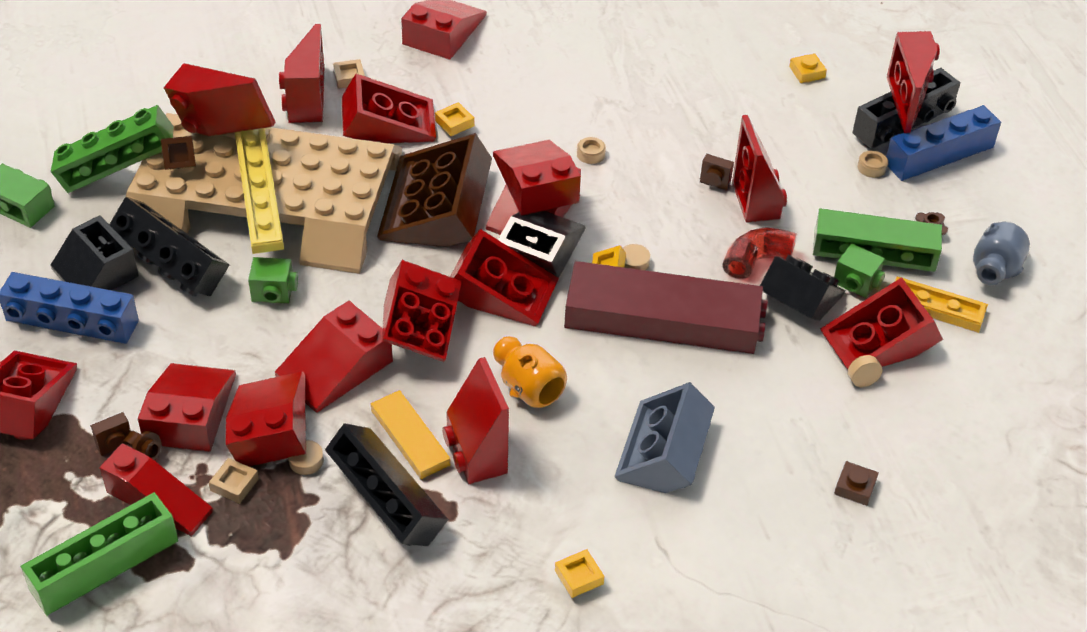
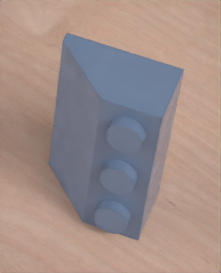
M691 382L641 400L614 477L620 482L663 493L692 485L715 406Z

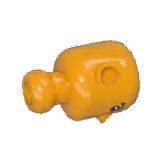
M510 336L503 337L496 343L493 349L494 359L503 366L501 371L502 381L511 389V397L521 398L526 404L534 408L548 406L560 397L566 387L567 373L563 365L544 348L537 344L522 346L517 338Z

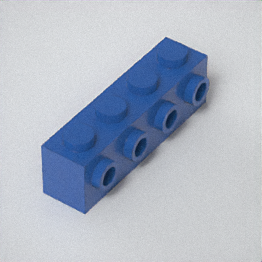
M985 105L921 126L911 130L910 133L898 134L890 139L886 156L888 159L887 167L903 181L994 148L1002 122Z
M11 272L0 289V304L6 321L124 344L128 343L139 322L132 294L17 272Z

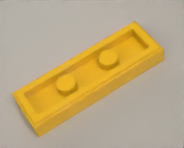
M903 278L933 319L979 333L988 304Z
M400 390L370 403L372 413L420 479L451 465L449 455Z

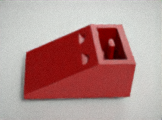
M401 260L389 280L385 297L382 341L445 362L462 281Z

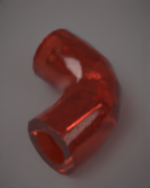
M768 227L750 230L736 238L729 247L722 263L723 270L733 278L744 279L751 275L754 265L759 259H774L775 256L786 259L788 254L791 256L793 254L797 233Z

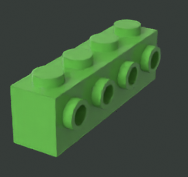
M159 105L149 109H140L133 116L125 120H116L105 129L96 133H87L82 139L74 143H66L58 147L54 151L51 173L65 191L70 193L162 152L161 139L173 138L174 126Z
M819 208L814 230L813 255L840 259L852 243L885 258L883 265L935 272L942 251V225Z
M155 492L21 565L20 567L29 591L45 615L48 616L178 542L173 516Z

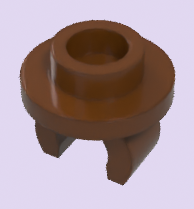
M131 431L123 440L124 444L151 457L153 460H156L161 452V439L158 434L152 431H145L141 434Z

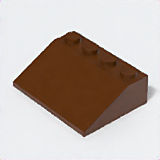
M476 133L400 156L377 234L380 241L448 247L472 240L475 235L492 157Z

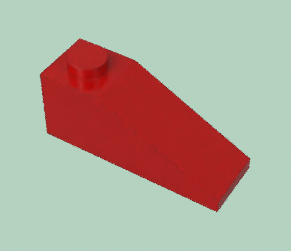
M123 443L99 467L108 494L132 505L155 492L173 516L175 528L191 537L213 512V508L155 460Z

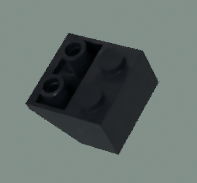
M547 211L520 215V212L510 217L498 240L559 278L586 227L583 224Z
M101 215L73 228L50 264L51 269L61 281L106 290H113L139 276L133 249Z
M789 254L786 259L775 256L760 286H763L764 293L807 317L818 321L830 311L846 291L837 286L840 280L817 269L811 272L812 265Z

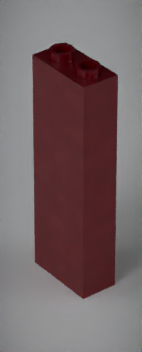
M575 261L565 306L564 328L755 354L757 341L763 342L765 323H761L760 318L765 319L768 300L762 299L763 286Z

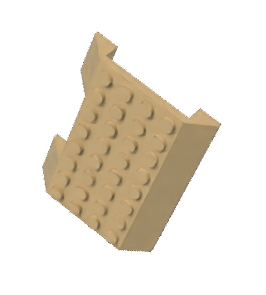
M166 113L167 118L174 126L173 138L193 137L196 167L165 170L163 152L142 160L126 192V197L144 202L186 233L190 229L187 209L247 217L235 132L214 136L193 134L182 127L181 120L177 114ZM272 127L265 128L280 222L304 226L299 259L300 265L360 274L367 255L366 234L388 171H396L399 158L402 154V147L381 142Z

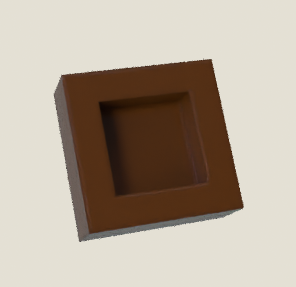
M192 136L161 139L165 170L196 167Z
M706 153L702 160L700 183L727 191L731 184L734 162Z
M124 412L90 425L96 447L101 456L115 451L122 443L124 444L123 440L131 432L129 421Z
M846 461L834 494L867 506L879 472Z

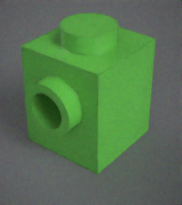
M851 243L837 262L834 278L840 280L838 286L867 298L872 289H879L884 280L885 272L882 271L885 258Z
M253 257L248 278L251 302L289 304L291 292L297 291L298 273L293 272L291 259Z

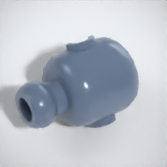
M1004 221L992 223L985 230L973 254L976 274L982 283L997 285L1003 279L1013 278L1023 271L1022 265L1029 254L1030 241L1027 233L1020 226Z

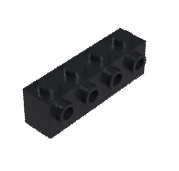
M941 67L934 70L933 81L928 84L926 96L912 129L923 123H928L943 113L950 112L956 105L961 82ZM891 91L859 106L857 109L852 133L871 149L889 142L891 137L904 133Z
M125 197L109 224L131 248L133 247L138 251L136 254L138 258L152 265L155 263L160 267L158 272L170 280H178L182 283L180 289L194 297L198 293L211 297L230 266L229 263L144 202Z
M344 423L325 448L327 454L402 544L407 546H429L449 520L371 428Z

